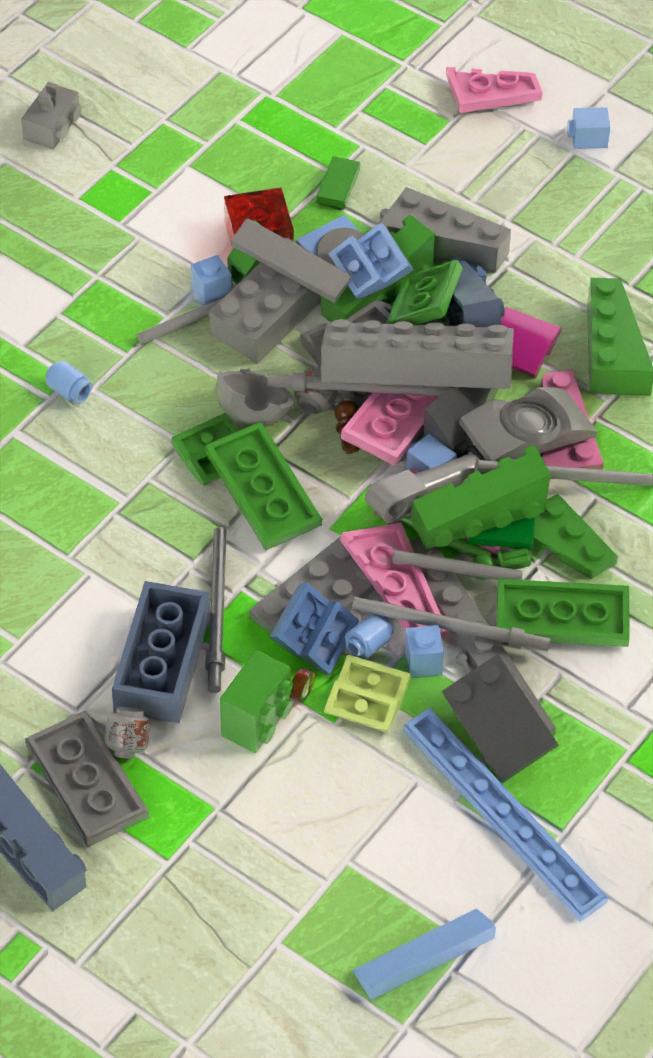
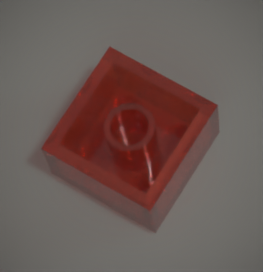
M281 187L224 196V222L230 244L232 238L247 218L252 221L256 220L261 226L284 239L287 237L294 242V228Z

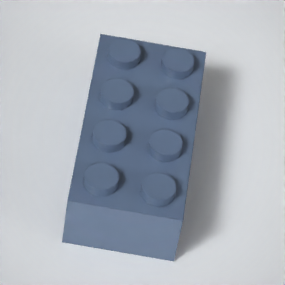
M148 581L144 582L112 686L114 712L117 711V707H132L143 710V715L147 718L180 723L210 619V592Z

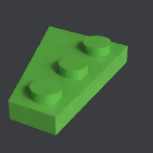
M559 494L546 500L545 511L535 517L533 546L540 550L543 547L558 555L561 562L591 579L617 564L618 556Z

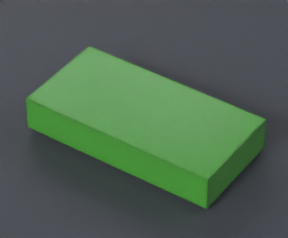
M332 156L317 194V203L345 209L360 171V162Z

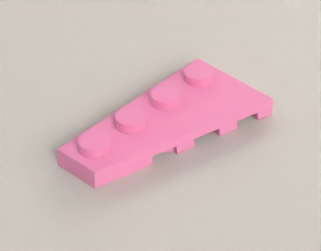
M573 369L544 373L542 375V387L565 389L589 420ZM595 437L542 452V459L549 466L603 470L604 463Z
M402 523L342 532L339 540L385 603L441 615L421 567L392 563L394 550L414 553ZM397 619L405 631L406 628L427 626ZM439 628L441 638L445 637L448 630Z

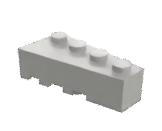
M408 187L403 190L379 222H382L389 232L392 231L396 234L404 227L402 221L409 214L435 233L433 256L435 261L442 262L451 258H464L467 263L475 266L478 265L485 271L496 273L509 255L510 228Z

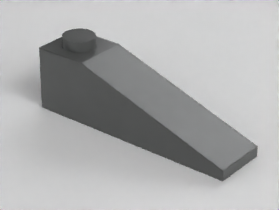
M451 387L448 388L425 409L423 438L430 434L456 453V459L465 456L468 447L473 446L474 443L460 426L459 420L470 411L494 400L498 389L460 387L454 390Z

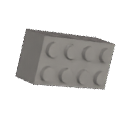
M287 237L285 238L286 240L292 242L293 244H295V245L301 247L300 245H298L297 243H295V242H293L292 240L288 239ZM260 262L209 311L211 335L258 364L321 302V295Z

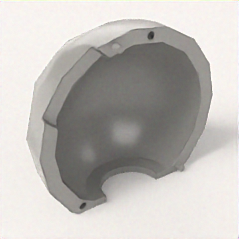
M240 368V371H220L217 377L215 391L221 408L232 421L243 427H249L259 422H262L264 427L274 425L286 416L293 405L294 398L286 388L267 387L268 377L250 371V368H247V370Z

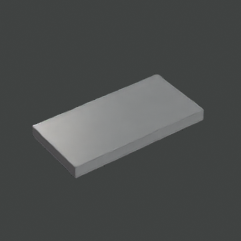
M86 710L25 738L27 748L87 847L149 818L147 807L110 748L104 744V738Z

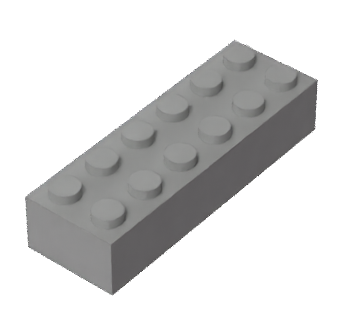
M344 319L327 322L321 346V382L510 389L514 328H507L504 325L475 327L467 323L458 326H444L436 322L426 325H413L406 321L395 324H382L375 320L364 323H350V321Z

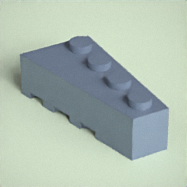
M466 261L460 262L463 269L445 315L448 318L449 326H458L465 323L472 324L475 327L501 325V317L505 315L502 299L496 296L494 290L488 287L485 280L481 279L477 271L473 270Z
M0 764V854L46 905L54 911L86 888L85 872L87 868L77 854H72L59 834L53 831Z

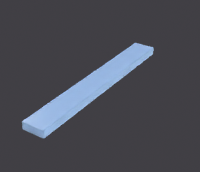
M431 708L404 724L403 732L580 922L607 904L608 896Z

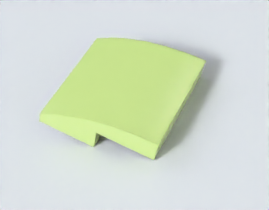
M347 654L338 681L335 680L324 713L388 733L406 694L411 674Z

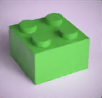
M255 649L220 697L222 737L254 753H257L263 743L268 744L271 741L277 723L280 719L287 718L293 706V701H291V690L293 687V682H291V666Z

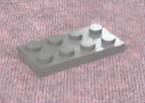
M339 537L249 610V618L271 635L299 583L308 582L329 602L338 601L349 611L352 610L354 597L365 599L375 591V588L343 546Z

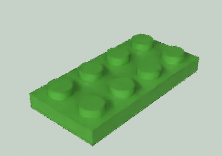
M262 422L205 445L206 455L265 551L322 526V517Z
M498 579L496 627L511 630V627L525 629L524 633L550 638V643L628 647L630 641L629 586Z

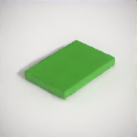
M453 260L405 276L386 324L406 321L413 325H420L445 317L463 269L459 260Z

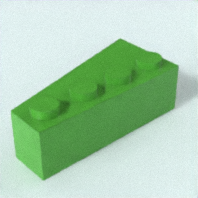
M409 214L402 221L404 227L396 234L392 231L390 232L414 269L407 275L433 267L435 233ZM405 276L386 288L359 299L354 296L348 285L336 303L321 296V315L329 322L339 319L346 320L375 300L391 304L396 300Z
M591 277L587 301L589 393L651 396L653 365L621 279Z
M535 444L524 449L526 455L513 461L509 456L497 461L499 467L483 475L479 470L469 474L461 485L457 487L450 483L413 500L411 521L425 549L436 546L443 547L452 541L464 537L477 536L483 530L493 527L503 528L513 521L523 518H534L545 511L551 473Z

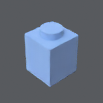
M608 107L573 108L572 120H567V136L572 137L574 149L608 148L611 128Z
M218 254L191 264L192 290L202 305L222 298L232 290L231 273Z
M427 434L420 441L413 442L407 450L406 470L412 467L422 472L456 459L457 454L432 435Z
M439 625L406 628L404 652L408 673L411 674V678L442 675L444 650Z

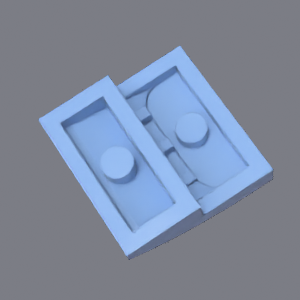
M382 222L358 240L351 236L328 253L338 269L351 275V281L348 286L357 299L386 288L414 270Z

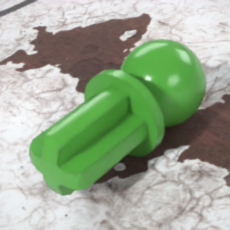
M527 548L501 553L498 550L497 558L482 554L475 557L472 561L473 563L509 569H520L531 565L530 554ZM475 576L477 579H480V580H488V579H490V578H483V577H477V576Z

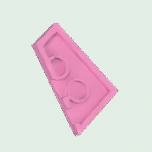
M446 67V77L460 113L542 100V89L535 73L500 71L498 74H484L482 69L471 68L470 73L456 72V67Z

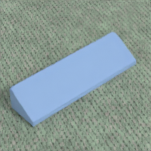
M476 908L354 969L353 973L370 1000H373L494 939L496 926Z

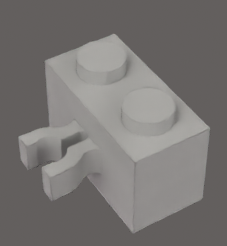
M47 82L21 118L23 139L55 149L59 141L65 139L72 123L77 121L81 115L82 108L79 105L78 92Z

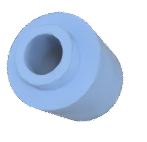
M66 361L52 364L46 372V385L69 402L80 404L88 398L92 391L93 385L89 382V378Z
M368 615L346 633L345 642L348 652L352 656L368 659L390 641L393 634L392 623L385 616Z

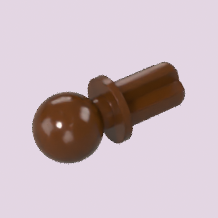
M350 400L341 401L335 407L334 414L338 421L336 430L340 437L342 429L359 410L358 406ZM341 439L342 450L346 451V454H352L360 450V448Z

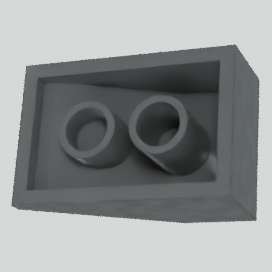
M496 654L442 691L456 716L501 783H504L559 746L516 677L499 654Z

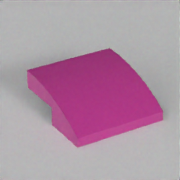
M505 307V315L501 317V325L507 328H514L512 369L536 378L546 356H550L562 329L559 326Z

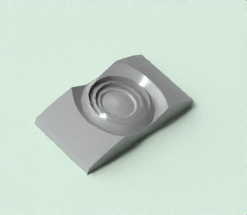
M538 387L525 396L512 401L494 399L470 411L459 420L460 426L486 461H500V459L508 456L515 460L526 455L524 449L534 444L539 453L591 439L597 435V430L565 389L556 387Z

